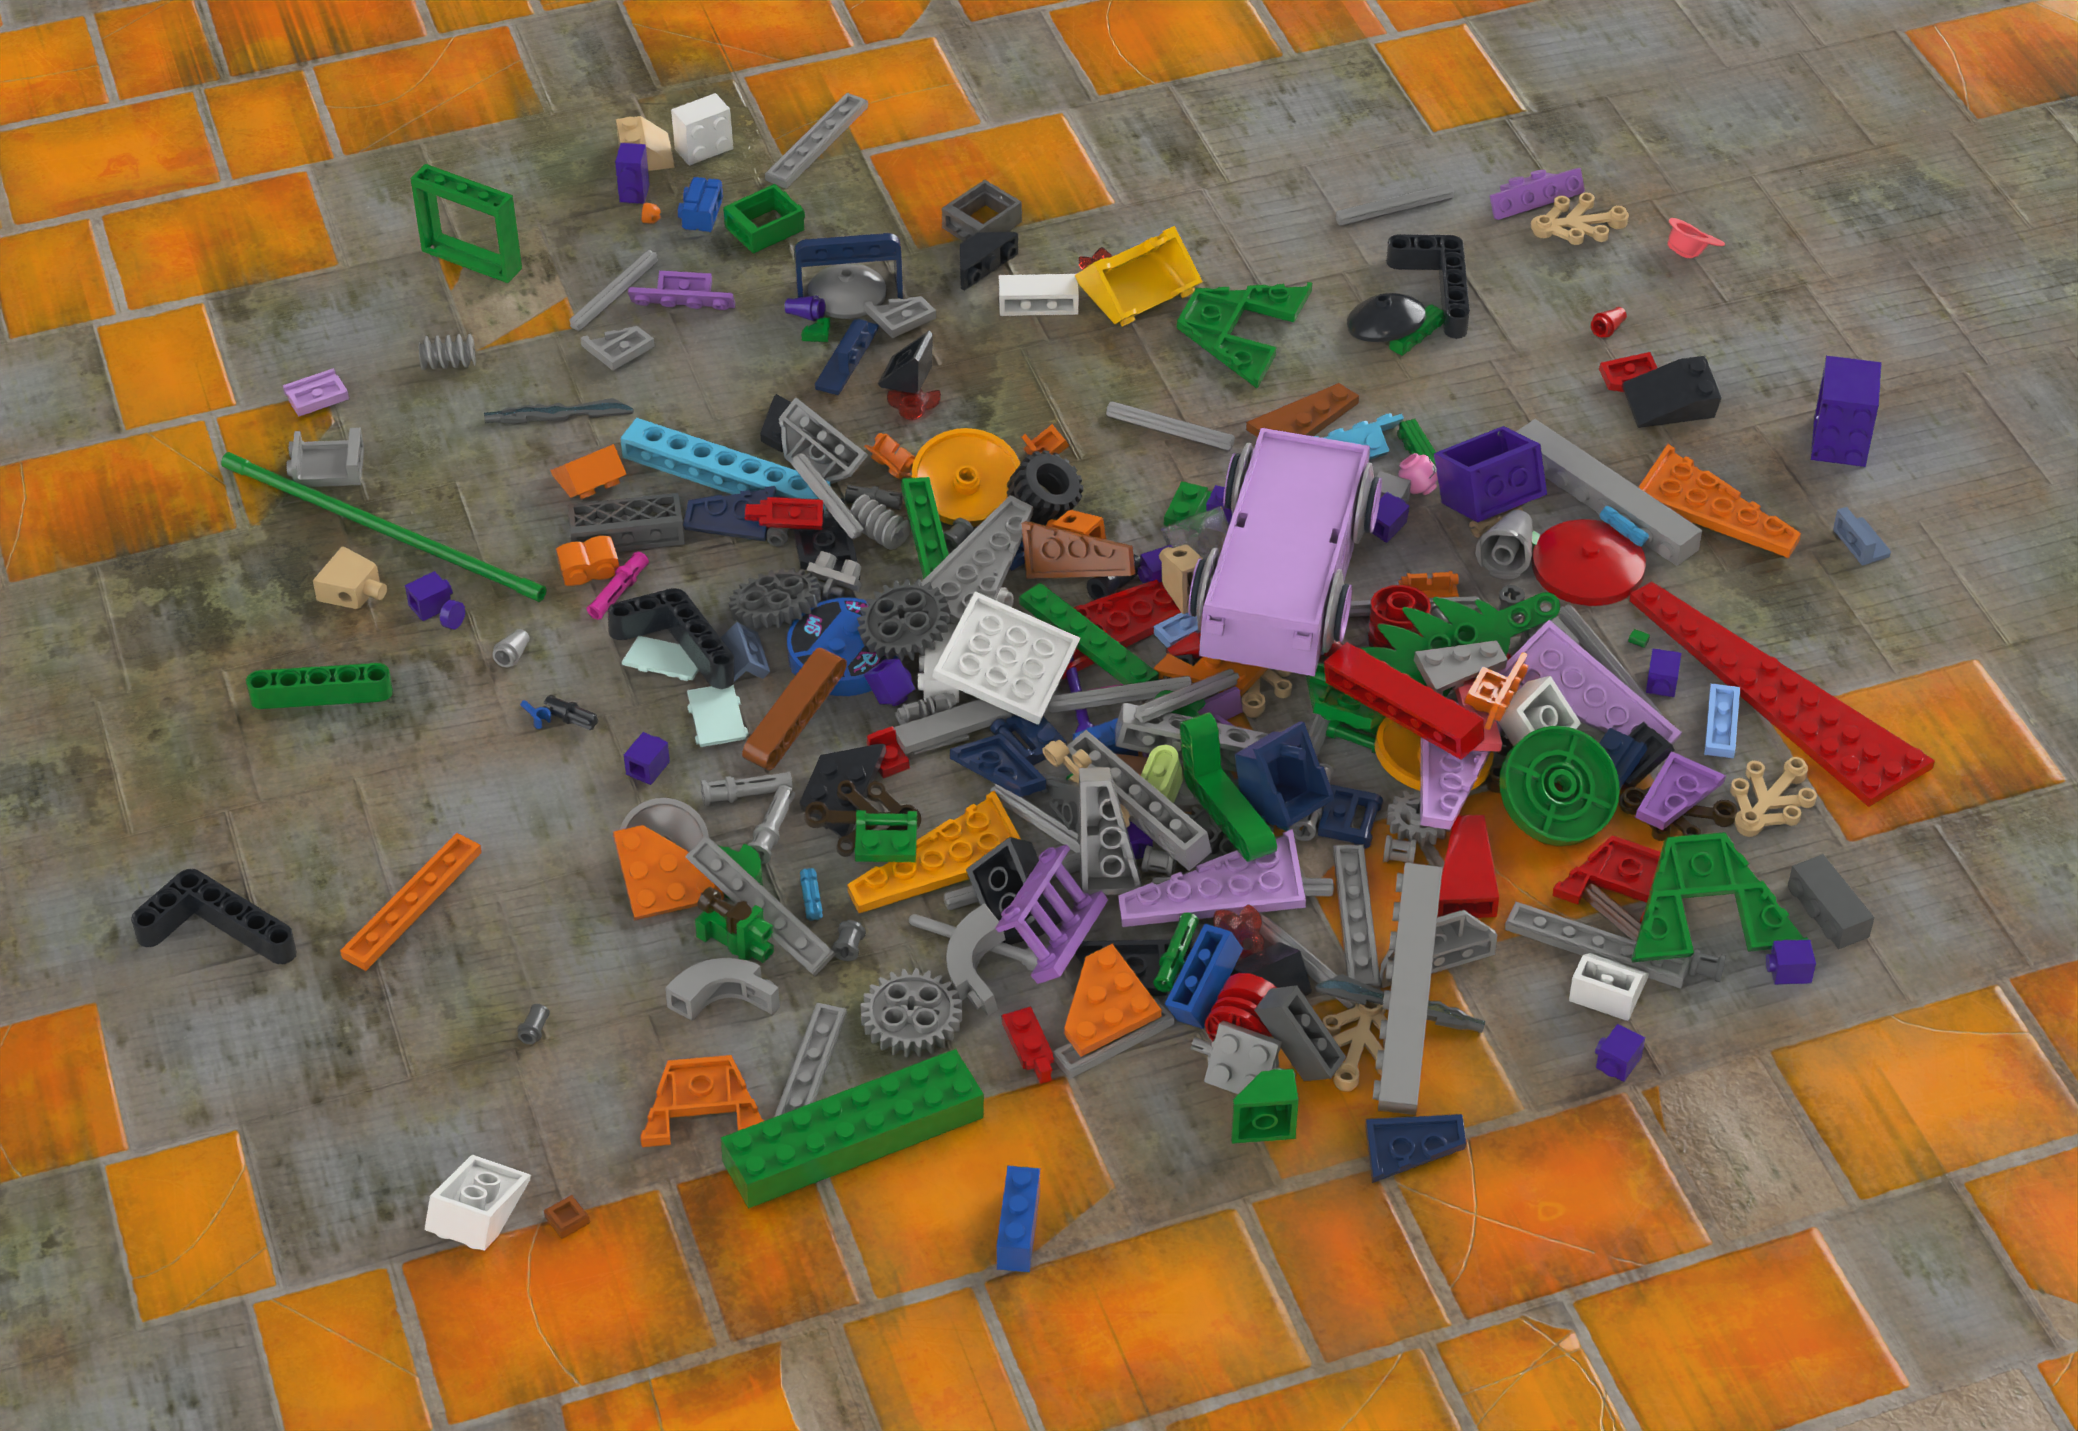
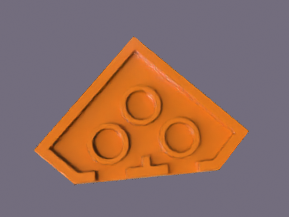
M644 825L613 831V838L634 921L698 906L701 894L708 887L721 893V900H724L723 892L685 857L689 853L687 850Z
M1113 944L1086 956L1064 1027V1035L1080 1057L1162 1017V1009Z

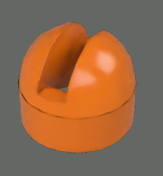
M644 203L642 223H656L661 218L660 208L652 203Z

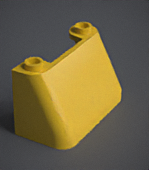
M1175 226L1164 230L1159 236L1151 237L1143 243L1113 257L1100 259L1075 275L1079 286L1115 325L1120 323L1121 327L1136 320L1134 316L1178 295H1181L1182 299L1192 295L1195 291L1194 287L1203 282Z

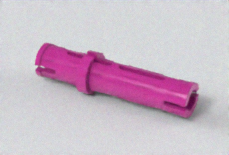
M639 551L634 552L624 566L617 568L613 579L594 601L588 605L587 612L591 617L597 620L602 619L609 606L617 601L627 587L635 584L637 581L636 577L649 564L645 554Z

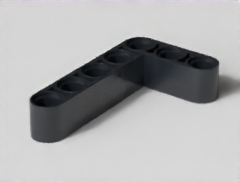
M1398 234L1391 236L1388 239L1387 265L1398 270H1439L1441 304L1444 311V333L1454 339L1465 337L1468 331L1470 309L1463 240L1455 235Z
M677 588L666 589L616 602L609 606L608 632L609 636L613 639L627 640L668 629L709 685L717 689H725L734 684V655L683 590Z
M186 869L178 873L142 904L131 917L137 942L143 947H154L160 944L188 918L196 914L273 963L287 964L297 954L292 929L287 924L196 869Z

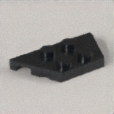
M823 510L822 530L793 528L800 569L807 570L809 562L815 563L821 551L836 556L837 560L833 570L839 572L842 570L845 559L858 563L853 539L847 535L828 510Z
M875 744L820 755L799 802L801 809L805 812L808 804L818 801L824 803L828 810L857 811L858 809L849 800L844 801L837 796L838 785L841 781L849 780L854 783L856 790L866 799L868 785L874 782L886 754L885 744ZM843 787V788H841V791H842L844 794H849V793H851V789H850V788H848V787ZM811 815V817H815L818 821L821 820L820 815ZM826 823L823 827L832 830L840 839L843 836H848L853 831L855 824Z
M1171 939L1082 941L1075 952L1076 957L1083 965L1086 956L1113 944L1151 996H1166L1168 992H1162L1155 988L1153 982L1161 967L1159 964L1162 954L1167 952ZM1191 939L1185 954L1184 962H1186L1193 948V939Z

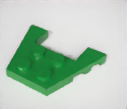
M1318 663L1315 676L1306 675L1313 713L1321 715L1322 718L1330 721L1339 720L1349 723L1353 728H1366L1369 730L1379 725L1386 718L1327 684L1323 664Z

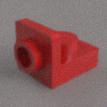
M893 726L878 730L867 736V746L885 744L886 754L878 770L883 779L910 769L909 759L896 741V730Z

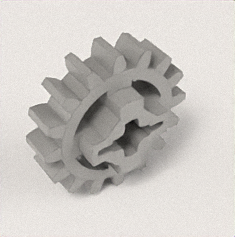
M1416 789L1412 795L1407 791H1403L1402 798L1395 796L1393 804L1388 805L1387 825H1390L1391 834L1398 833L1397 840L1406 838L1411 842L1412 839H1417L1420 846L1424 847L1425 841L1435 845L1437 837L1444 840L1446 832H1450L1448 829L1420 825V791Z

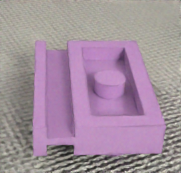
M334 368L283 385L284 394L288 397L298 417L349 399L348 391L339 376L335 374Z

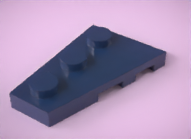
M775 486L765 487L764 490L752 492L746 490L740 491V494L716 495L688 500L683 527L689 531L766 542V534L769 527L759 526L758 521L745 520V505L760 504V500H767V497H775L777 489Z
M1001 733L950 749L951 760L1019 797L1046 789V779Z
M1462 1114L1366 1119L1365 1128L1372 1183L1461 1151L1466 1147Z

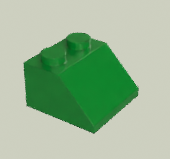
M1294 1069L1261 1071L1233 1099L1232 1144L1296 1139L1299 1098Z

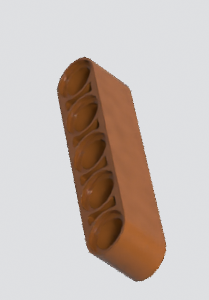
M817 648L748 738L742 751V757L768 771L774 769L842 678L846 670L847 661L823 648Z

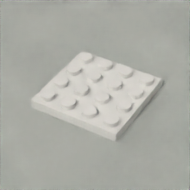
M975 591L933 671L932 678L1039 725L1078 646L1080 637Z

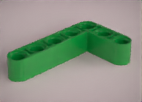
M1207 712L1182 721L1180 723L1183 773L1191 793L1247 862L1276 852L1277 842L1272 830L1221 768L1219 730L1213 715Z

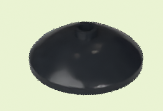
M1383 293L1358 304L1347 318V327L1349 333L1359 340L1367 342L1392 341L1408 336L1419 329L1426 319V311L1424 305L1412 296L1398 293Z

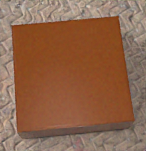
M573 1195L544 1210L545 1218L561 1239L590 1223L588 1214Z

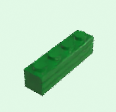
M1430 304L1425 308L1426 319L1423 325L1408 336L1390 341L1389 349L1401 356L1411 351L1415 345L1421 343L1425 337L1431 335L1435 329L1442 326L1444 311Z
M1416 419L1400 422L1397 436L1404 443L1405 450H1408L1410 455L1417 453L1418 455L1428 456L1436 467L1434 457L1436 451Z

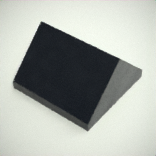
M927 331L893 355L878 385L885 389L918 394L932 367L933 334Z
M1281 942L1237 961L1230 975L1249 973L1266 979L1274 984L1276 988L1298 986L1304 996L1312 992L1301 951Z

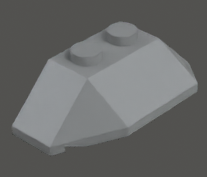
M796 397L779 418L784 458L791 463L794 456L801 453L805 454L826 481H829L830 484L851 477L868 456L866 452Z
M1465 910L1438 917L1431 974L1495 955L1497 933ZM1388 950L1381 963V988L1392 985V980L1386 979L1388 961H1394L1395 950Z

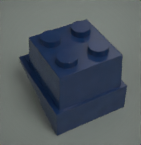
M1302 721L1282 732L1273 731L1235 754L1239 790L1257 813L1265 816L1267 823L1288 828L1334 800V794L1326 771L1318 762L1307 728Z

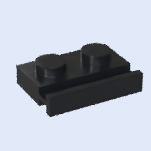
M1644 721L1628 735L1639 743H1645L1648 748L1624 783L1629 788L1636 787L1669 756L1671 751H1675L1670 742L1653 728L1648 727Z

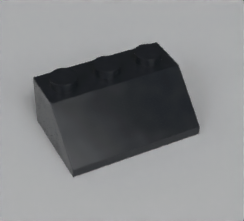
M1009 837L969 866L966 871L980 905L985 903L998 921H1000L1002 918L1001 913L1010 906L1039 862L1032 842ZM1042 893L1037 900L1053 923L1055 925L1062 922L1061 917ZM1029 912L1025 918L1026 923L1037 937L1045 934V931ZM1015 927L1003 931L1006 939L1003 941L1004 943L1012 945L1024 941Z

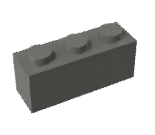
M1824 854L1792 866L1788 881L1789 890L1804 905L1807 914L1820 925L1827 939H1831L1835 946L1841 949L1870 937L1875 917Z
M1298 986L1270 989L1254 1009L1274 1039L1282 1041L1281 1049L1303 1081L1331 1079L1346 1059L1345 1054Z

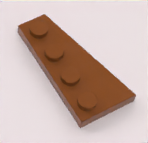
M1027 521L1021 523L1027 579L1132 576L1135 574L1132 545Z

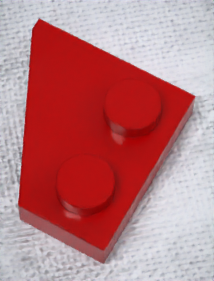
M1651 352L1601 362L1599 371L1608 390L1624 392L1623 382L1658 367Z

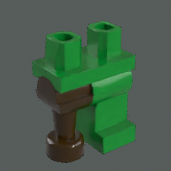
M708 887L703 891L698 900V908L703 912L695 919L696 937L704 942H707L712 937L726 945L732 954L738 956V959L749 961L753 957L764 963L774 953V945L768 942L773 933V925L764 920L763 909L757 905L751 909L747 901L737 902L733 906L721 900V893L712 887Z

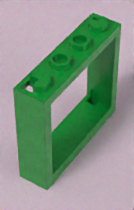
M428 164L423 165L410 178L422 252L505 283H509L522 270L513 195ZM437 196L494 216L500 254L443 234Z

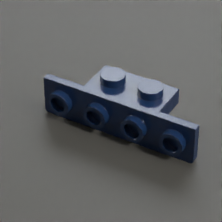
M861 319L853 320L815 382L816 390L835 395L841 393L879 329L878 324L869 323Z

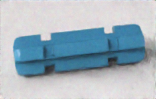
M1606 506L1601 511L1600 519L1610 524L1611 527L1626 538L1628 537L1636 545L1643 546L1648 540V533L1638 528L1637 525L1622 514L1620 515L1612 507Z
M813 868L802 869L800 871V880L806 918L809 921L820 920L823 914L816 870Z

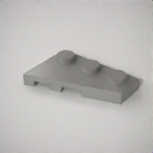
M1497 641L1416 651L1414 662L1427 686L1442 695L1443 691L1448 688L1458 689L1464 685L1465 681L1472 678L1476 679L1482 667L1494 672L1505 669L1507 657Z

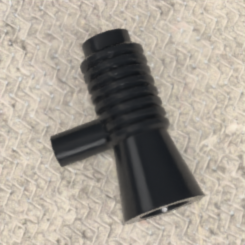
M1133 554L1135 574L1132 576L1094 577L1088 580L1087 591L1091 598L1096 600L1114 594L1117 589L1138 575V567H1141L1140 557Z

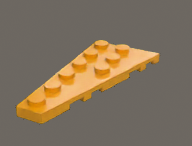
M994 790L986 795V800L977 806L972 804L967 807L965 813L955 820L949 819L917 839L916 862H888L882 867L875 866L847 884L848 894L858 914L962 882L970 879L966 869L1007 838L1012 837L1020 840L1021 838Z

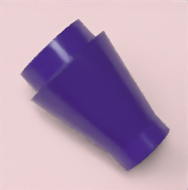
M817 295L787 298L785 301L786 314L796 315L814 322L825 315V300Z

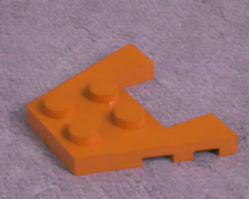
M1167 654L1153 669L1159 673V679H1164V676L1172 678L1190 676L1193 683L1225 670L1233 669L1235 673L1239 674L1235 686L1240 690V696L1242 697L1268 668L1202 657L1192 666Z
M732 1055L668 1060L656 1092V1100L647 1116V1125L641 1133V1146L671 1145L670 1118L737 1112L738 1131L763 1122L764 1119L762 1120L754 1099L751 1098Z

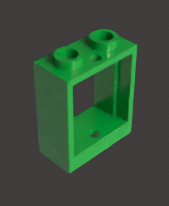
M776 184L723 207L725 228L753 254L805 230L804 209L801 205H797L787 192L782 191ZM772 210H776L782 216L759 228L750 221Z

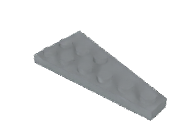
M1010 495L921 582L922 586L930 582L933 589L938 587L941 595H945L951 611L949 616L952 623L958 625L975 591L996 600L1023 539L1021 523L1025 521L1030 522L1033 516V506Z

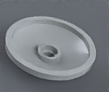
M857 263L836 264L824 268L811 279L808 285V296L817 295L825 300V315L840 319L858 318L867 315L864 310L865 302L872 301L873 306L881 305L884 302L886 284L878 272L865 265Z
M655 798L639 804L627 814L620 827V830L644 825L688 852L705 835L709 837L707 827L701 816L691 806L671 798Z

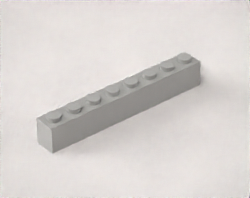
M1534 419L1516 431L1541 445L1545 478L1596 511L1599 515L1606 506L1615 509L1620 515L1622 514L1637 525L1638 528L1648 533L1649 538L1644 545L1654 550L1663 558L1678 566L1699 551L1702 529L1538 420Z
M1405 863L1404 874L1397 873L1395 892H1402L1401 903L1394 902L1392 921H1398L1397 932L1391 931L1389 950H1395L1394 961H1388L1386 979L1392 980L1391 991H1384L1383 1009H1387L1389 1012L1388 1021L1381 1020L1379 1039H1385V1049L1378 1050L1376 1069L1382 1070L1381 1081H1374L1373 1099L1379 1100L1378 1111L1412 1115L1417 1113L1442 867Z

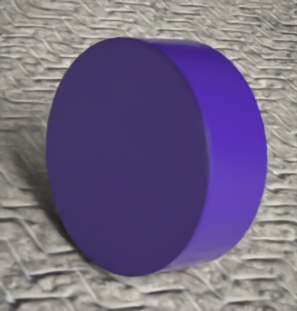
M448 600L440 611L441 625L453 630L462 624L465 617L464 604L455 600Z

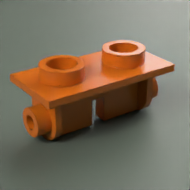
M879 433L875 437L876 443L873 447L865 444L864 447L872 453L871 458L881 465L886 464L891 475L900 480L903 477L912 478L910 472L912 471L915 456L903 447H900L895 454L900 444L888 434Z
M1452 571L1432 573V578L1429 579L1427 573H1406V576H1401V579L1398 581L1399 585L1417 588L1424 592L1428 598L1459 597L1456 586L1459 583L1458 573L1453 574Z

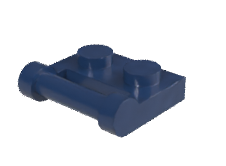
M1014 715L1005 720L1003 718L997 719L990 727L994 735L1001 733L1032 765L1047 759L1043 754L1042 748L1051 741L1061 740L1067 746V741L1044 716L1039 725ZM1016 731L1031 749H1026L1012 732Z
M1331 784L1334 800L1324 807L1318 827V836L1351 842L1354 845H1364V849L1369 848L1373 839L1371 831L1376 814L1382 808L1383 798L1376 793ZM1358 805L1365 806L1366 808L1360 829L1351 828Z

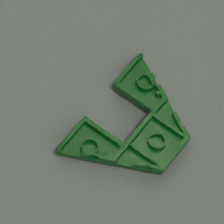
M1307 282V286L1285 287V284H1277L1275 286L1249 285L1246 290L1229 291L1230 287H1218L1216 289L1196 288L1177 320V329L1255 388H1258L1276 356L1277 347L1230 334L1244 310L1295 322L1312 292L1313 283Z
M1725 832L1667 837L1663 842L1631 961L1633 963L1687 958L1694 954L1682 902L1683 898L1734 894L1748 952L1771 950L1773 941L1809 939L1807 937L1804 938L1788 918L1789 913L1778 905L1775 895L1764 881H1759L1748 867L1749 862L1735 849L1734 843Z

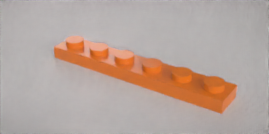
M456 833L340 950L342 959L367 971L482 853L481 845Z

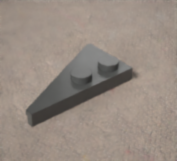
M1042 773L1041 775L1046 779V789L1040 792L1050 794L1053 798L1050 800L1051 807L1059 818H1062L1068 830L1076 829L1078 832L1077 842L1080 845L1079 783Z

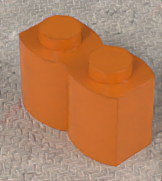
M597 536L585 542H570L556 548L558 563L566 586L582 585L592 579L604 580L612 578L619 567L618 557L611 536Z

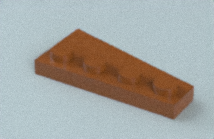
M1337 383L1246 422V430L1258 437L1261 428L1315 436L1359 403V395L1342 384Z

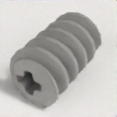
M457 334L455 342H452L450 335H447L445 343L441 342L439 335H436L434 343H431L429 337L425 336L423 344L419 342L421 370H426L428 362L432 369H437L439 362L443 369H447L449 361H451L453 368H458L460 360L465 368L469 367L471 360L475 366V344L472 335L468 334L465 342H463L460 334Z
M861 495L851 507L850 512L864 528L862 533L889 550L896 549L908 538L911 530L909 520L903 521L901 515H895L894 511L887 510L886 506L879 505L878 501L871 500L868 495Z

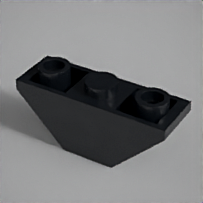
M978 232L961 243V289L965 291L1018 255V234L1016 232Z

